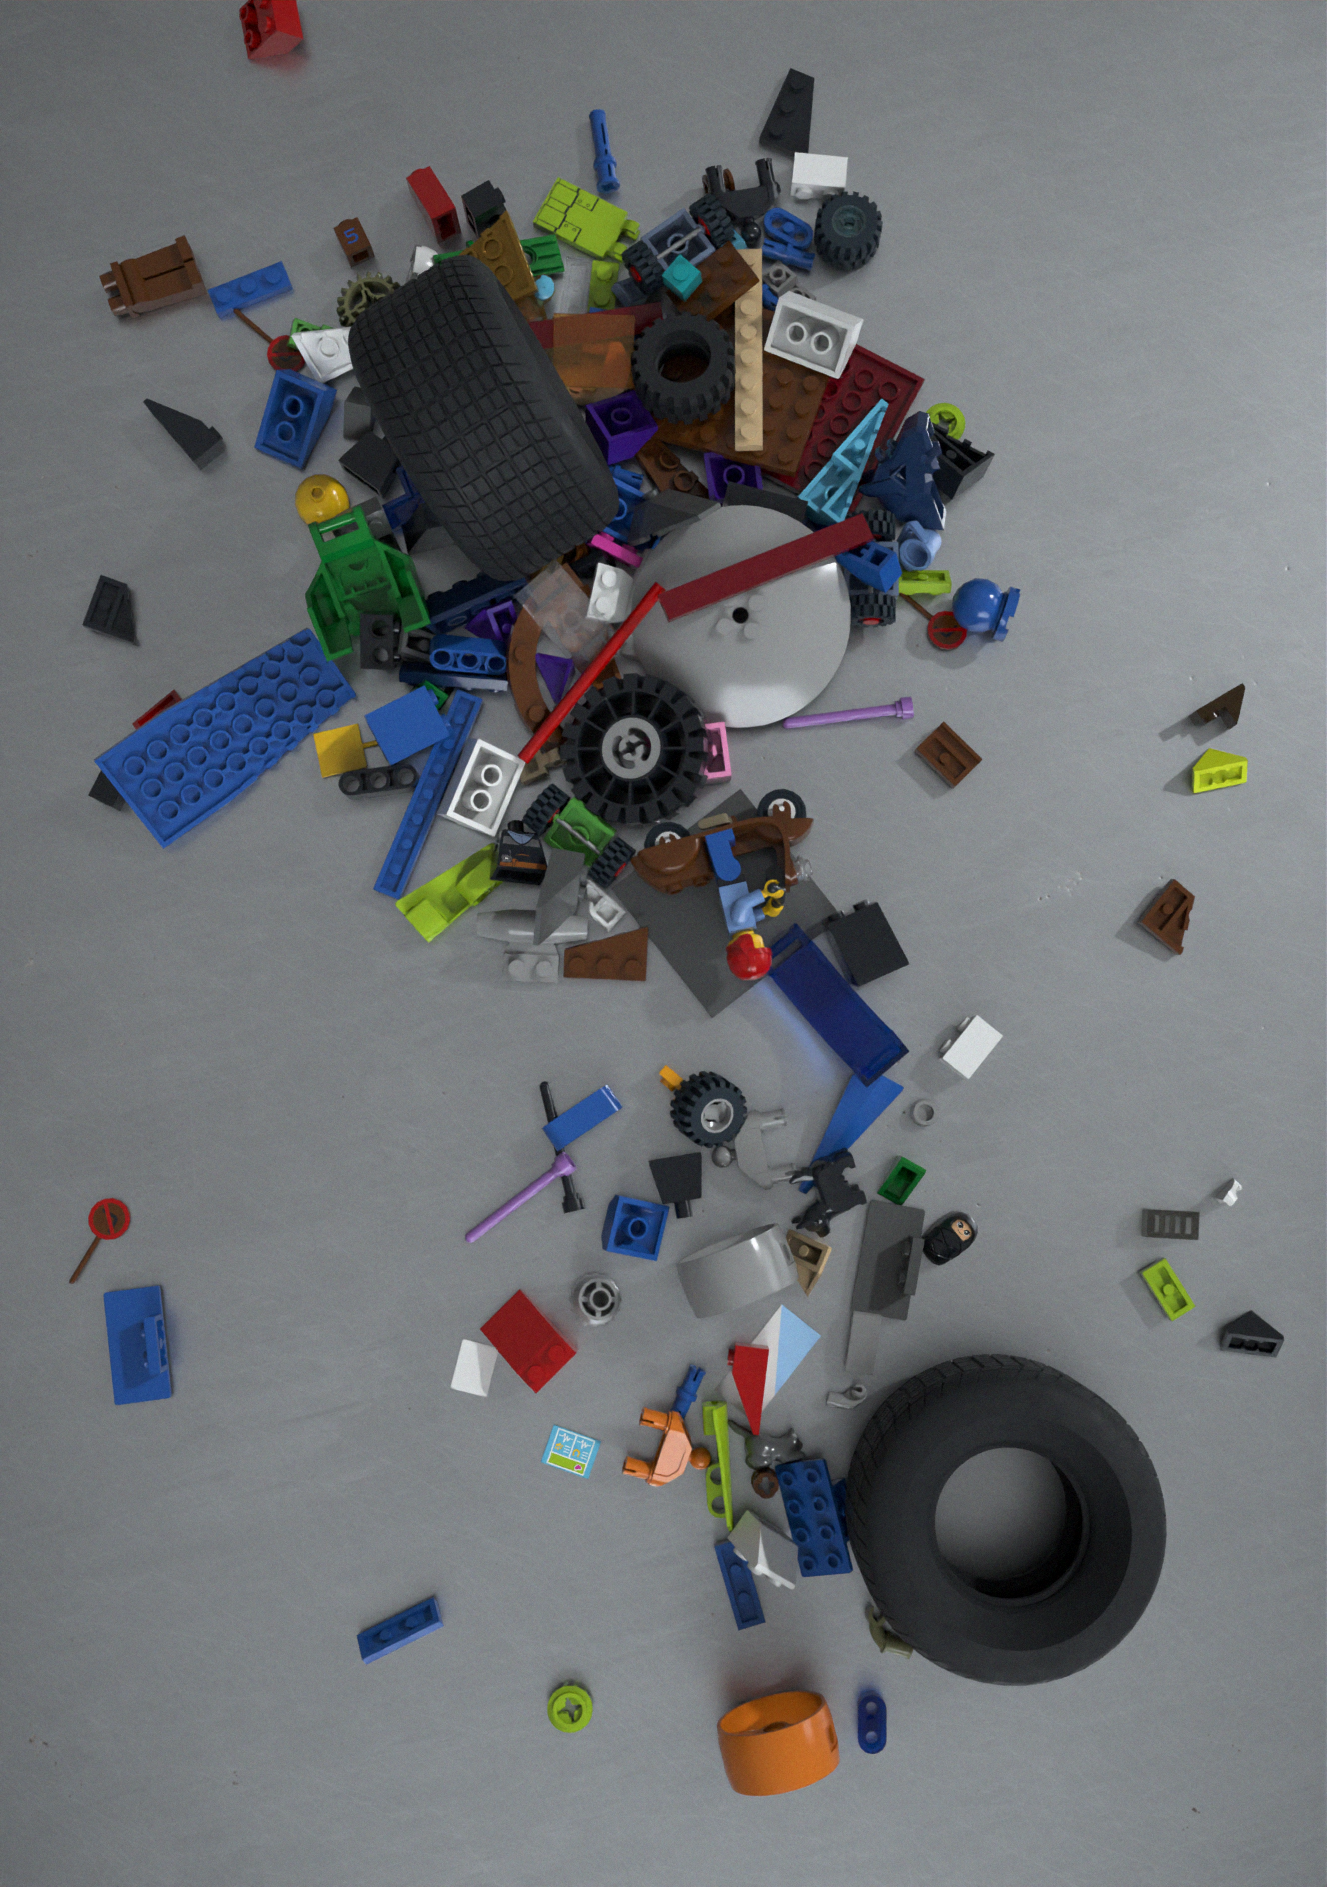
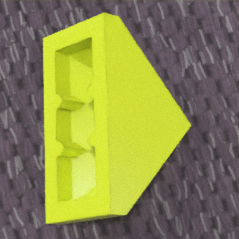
M1209 748L1192 769V792L1198 793L1246 783L1247 758Z

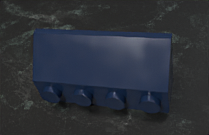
M481 571L476 575L477 578L470 581H458L452 585V589L445 592L436 591L427 596L426 600L431 624L426 625V627L436 635L448 634L466 626L486 607L509 598L513 605L526 600L535 589L530 574L518 580L499 581Z

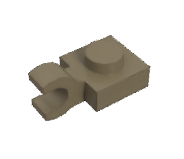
M539 749L528 764L525 763L520 775L521 783L526 786L550 776L548 768L566 764V761L560 759L559 749H552L545 754Z

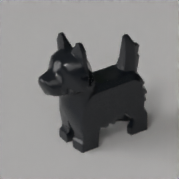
M844 1147L834 1151L830 1156L820 1157L814 1161L811 1167H801V1171H794V1175L789 1180L791 1185L803 1181H813L817 1193L816 1201L808 1205L800 1215L791 1220L792 1224L798 1223L796 1226L797 1230L805 1227L807 1231L816 1232L819 1237L823 1238L830 1233V1221L832 1218L850 1210L856 1205L867 1203L865 1193L859 1189L858 1184L848 1186L849 1182L842 1175L845 1168L853 1169L856 1167L853 1156L848 1152L847 1148Z

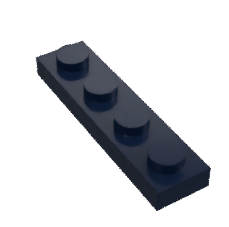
M403 661L399 670V682H404L411 686H417L424 680H427L437 688H447L449 686L461 687L464 690L478 688L488 689V691L495 693L508 691L509 687L506 672L501 675H488L440 670L433 667L431 663Z

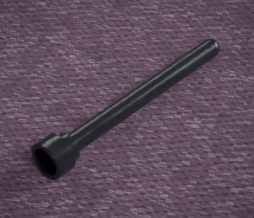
M543 1081L540 1083L539 1088L547 1121L550 1123L558 1115L551 1086L547 1081ZM554 1147L556 1157L562 1152L566 1153L565 1147L559 1151ZM572 1174L561 1177L565 1196H563L564 1202H562L564 1214L585 1209L583 1197L580 1198L579 1193H576Z

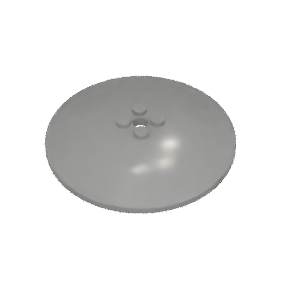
M748 505L721 507L698 522L672 530L660 541L647 558L635 585L631 611L655 582L668 591L814 532L790 516L772 509ZM832 557L669 623L658 600L633 631L632 635L638 658L646 674L659 677L666 682L668 681L687 693L695 701L696 707L702 710L707 723L725 722V727L733 728L756 727L777 722L796 713L815 699L827 686L837 671L847 647L851 624V605L845 578L836 559ZM744 608L748 611L749 618L745 623L739 624L733 620L732 614L735 609Z

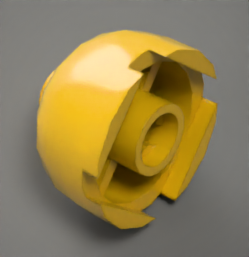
M315 474L307 477L299 484L295 493V507L301 520L308 525L315 521L321 523L349 509L350 499L345 487L336 478L326 474Z

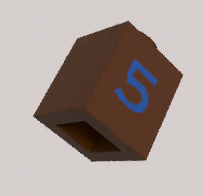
M358 217L343 220L338 226L333 228L351 268L375 257L372 246Z

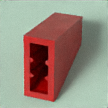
M431 167L417 169L410 176L406 177L409 191L437 244L460 234L461 229L456 207Z

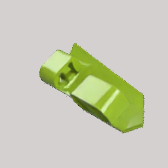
M494 843L488 844L395 903V906L428 943L470 906L478 905L503 883V881L490 880Z
M727 1401L702 1402L704 1435H716L717 1459L711 1460L710 1465L705 1471L707 1506L709 1512L714 1517L726 1518L727 1528L731 1533L734 1529ZM720 1468L721 1480H714L710 1476L713 1469ZM716 1497H724L725 1507L716 1509L712 1505L713 1500Z

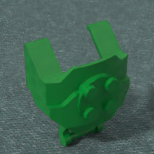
M361 505L353 507L352 511L321 523L315 521L308 524L321 558V563L305 593L308 614L327 662L354 652L350 634L353 636L360 635V613L363 611L397 612V619L402 620L405 633L431 624L424 597L425 593L412 557L381 541L375 540ZM357 522L358 530L324 542L322 534ZM383 620L375 621V629L387 625Z

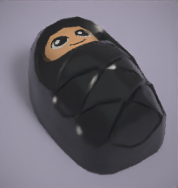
M951 1211L943 1215L921 1236L922 1239H925L923 1246L924 1255L931 1263L938 1266L949 1262L969 1248L975 1241L978 1234V1225L969 1214L964 1212Z

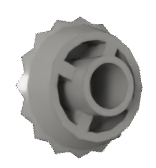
M597 1272L585 1274L583 1278L577 1279L575 1286L571 1288V1296L568 1299L571 1303L570 1310L575 1314L576 1320L582 1321L584 1326L591 1325L594 1328L600 1325L606 1326L609 1321L614 1320L615 1315L620 1311L619 1305L622 1301L619 1295L620 1289L616 1287L614 1280L609 1279L606 1274L600 1275Z

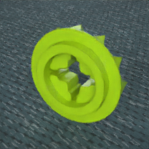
M938 403L926 411L930 416L931 422L939 425V417L944 423L951 422L947 428L949 430L948 435L957 440L961 438L965 430V418L959 408L949 403Z
M563 1685L553 1692L548 1701L547 1714L549 1720L555 1728L562 1732L574 1733L580 1731L589 1723L592 1717V1700L588 1696L587 1691L582 1690L577 1685ZM567 1698L571 1701L572 1705H579L574 1710V1719H572L568 1711L562 1710V1708L566 1707Z

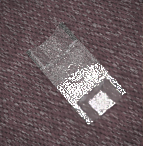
M556 559L514 595L568 659H573L574 666L581 674L616 632V629ZM626 641L617 651V653L613 656V658L616 655H618L619 652L627 645Z

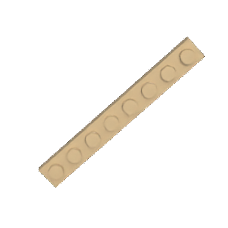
M736 249L760 281L735 301V451L763 450L762 249Z

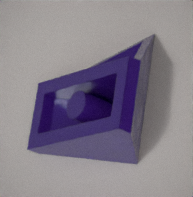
M509 598L484 608L464 629L478 638L499 640L507 646L512 625L517 618L511 599Z
M536 653L535 662L555 706H557L569 691L576 673L573 659Z

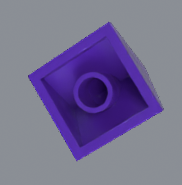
M704 453L709 499L719 502L721 507L723 506L728 481L763 490L760 467L722 458V455L716 453Z

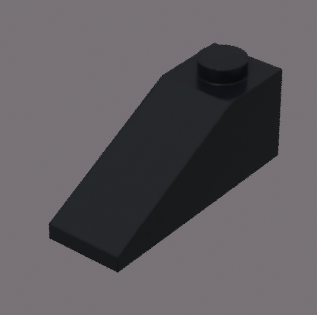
M150 399L143 401L152 415L200 470L225 451L220 443L223 438L213 426L208 429L201 420Z

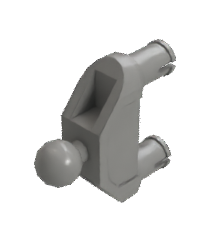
M784 1108L760 1113L759 1110H751L745 1118L744 1125L742 1124L740 1127L741 1131L738 1135L736 1134L733 1140L735 1149H730L726 1146L716 1147L712 1152L713 1163L717 1167L725 1168L733 1160H737L738 1168L765 1190L771 1189L773 1184L789 1182L794 1173L786 1175L785 1173L795 1171V1164L791 1163L772 1168L769 1165L767 1166L761 1137L763 1129L787 1126L786 1118L774 1119L775 1117L786 1115Z

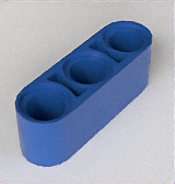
M438 634L430 640V663L437 669L488 675H501L506 672L507 646L502 641Z
M607 1084L545 1125L542 1130L555 1149L559 1151L620 1110L623 1106Z

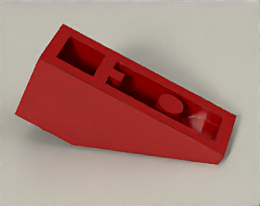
M735 1342L734 1349L729 1348L727 1365L732 1366V1375L753 1435H759L769 1347Z

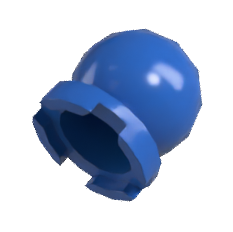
M974 578L961 585L954 594L952 602L953 615L958 624L966 630L977 633L991 630L993 632L992 639L1003 642L1008 633L1006 625L1009 616L1014 617L1019 602L1020 589L1010 586L1007 592L1003 593L998 584L989 579Z

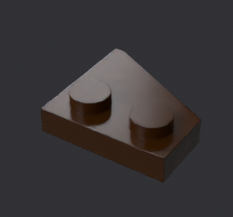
M1170 879L1137 922L1174 954L1181 955L1184 949L1181 946L1185 930H1188L1190 922L1189 913L1193 908L1195 896L1177 880Z

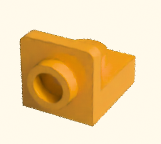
M665 1065L659 1072L663 1077L660 1082L672 1092L675 1088L679 1090L682 1087L680 1083L683 1079Z

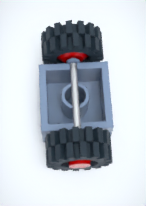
M707 193L689 206V213L685 208L681 209L642 236L640 241L622 252L621 256L622 261L625 263L624 266L629 271L630 277L632 276L634 279L633 282L638 285L639 290L643 291V294L649 296L664 285L662 274L679 254L694 267H697L713 254L719 246L734 237V227L730 223V217L726 215V210L722 209L719 200L716 201L715 196Z
M869 509V511L859 510V513L852 512V514L847 515L846 519L863 513L874 537L872 541L896 552L899 561L898 542H892V540H895L894 513H890V511L883 512V510L879 509L877 511ZM841 565L851 605L850 625H855V627L864 626L865 628L873 626L874 628L895 623L896 600L899 596V578L884 593L863 583Z

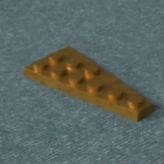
M507 210L493 226L480 234L481 237L459 254L473 256L489 267L514 302L539 292Z

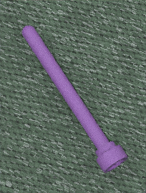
M911 696L902 697L899 701H895L894 704L789 717L785 718L782 724L785 728L789 729L890 715L909 719L914 717L913 702Z
M565 1152L560 1153L554 1158L555 1162L551 1164L552 1168L466 1233L465 1240L468 1243H473L558 1176H569L577 1167L570 1156Z

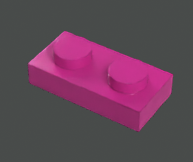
M599 532V534L587 540L586 545L595 550L602 549L616 561L632 569L639 568L643 560L642 557L637 555L638 550L626 544H623L621 547L613 543L614 538L604 532Z

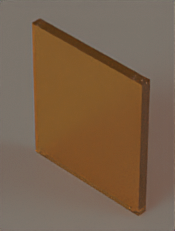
M554 313L552 317L554 321L553 365L566 387L634 388L630 362L631 353L634 351V315Z

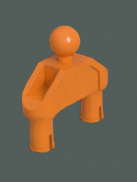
M647 1407L642 1408L643 1413L640 1414L639 1425L663 1430V1434L653 1460L646 1462L626 1456V1462L623 1463L622 1474L645 1479L648 1485L658 1487L682 1475L688 1461L697 1470H703L710 1465L712 1457L706 1448L697 1447L692 1450L691 1436L679 1412L668 1411L663 1413L648 1409Z

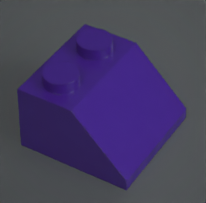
M635 390L586 405L585 422L596 440L607 465L632 458L658 430V425L650 413L643 407V403L638 399Z

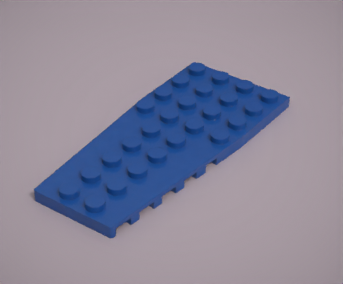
M305 628L165 709L96 757L94 762L164 849L232 801L257 780V777L262 772L276 764L281 756L287 751L294 749L298 742L310 732L313 733L319 728L318 725L330 715L333 716L338 712L343 704L349 699L356 697V693L332 660L327 662L321 644L309 628Z

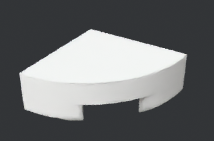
M1232 1178L1214 1199L1221 1205L1232 1206L1238 1198L1236 1193L1242 1190V1186Z

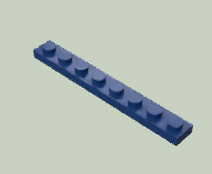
M457 689L446 715L452 727L448 730L450 736L434 743L373 890L397 900L401 899L484 702L483 699Z

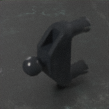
M765 158L755 161L760 185L755 188L729 191L725 188L722 165H717V168L711 166L705 169L710 194L716 197V201L719 200L722 209L724 208L726 215L730 217V222L732 224L744 222L741 229V237L746 243L753 244L760 239L762 230L754 220L762 217L781 193L780 185L778 182H775L772 158H766V161Z

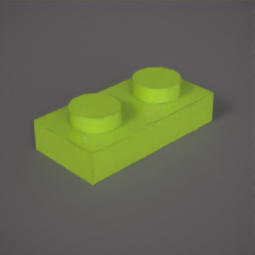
M593 260L587 313H589L590 307L607 310L615 309L616 296L611 291L614 283L618 282L619 263Z
M901 570L899 593L905 595H913L915 593H929L931 595L951 593L952 583L949 570H914L913 572Z
M1162 1257L1139 1272L1170 1321H1174L1196 1307L1166 1258Z

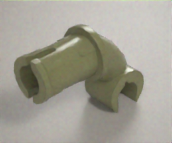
M870 1604L865 1610V1618L869 1622L871 1636L880 1648V1652L882 1654L889 1652L910 1659L913 1648L902 1640L901 1637L891 1635L890 1631L884 1630L885 1618L880 1613L874 1619L872 1616L874 1606Z

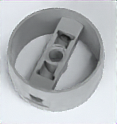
M778 1223L768 1224L732 1236L696 1251L676 1263L679 1279L689 1305L697 1318L711 1317L750 1304L791 1285L799 1278L796 1262Z

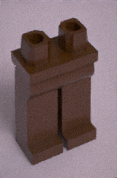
M185 235L176 238L175 244L139 258L127 259L120 264L118 261L110 263L112 271L100 275L99 278L106 293L118 289L120 291V295L108 299L111 311L115 316L129 313L133 319L139 317V313L149 312L208 294L193 251Z

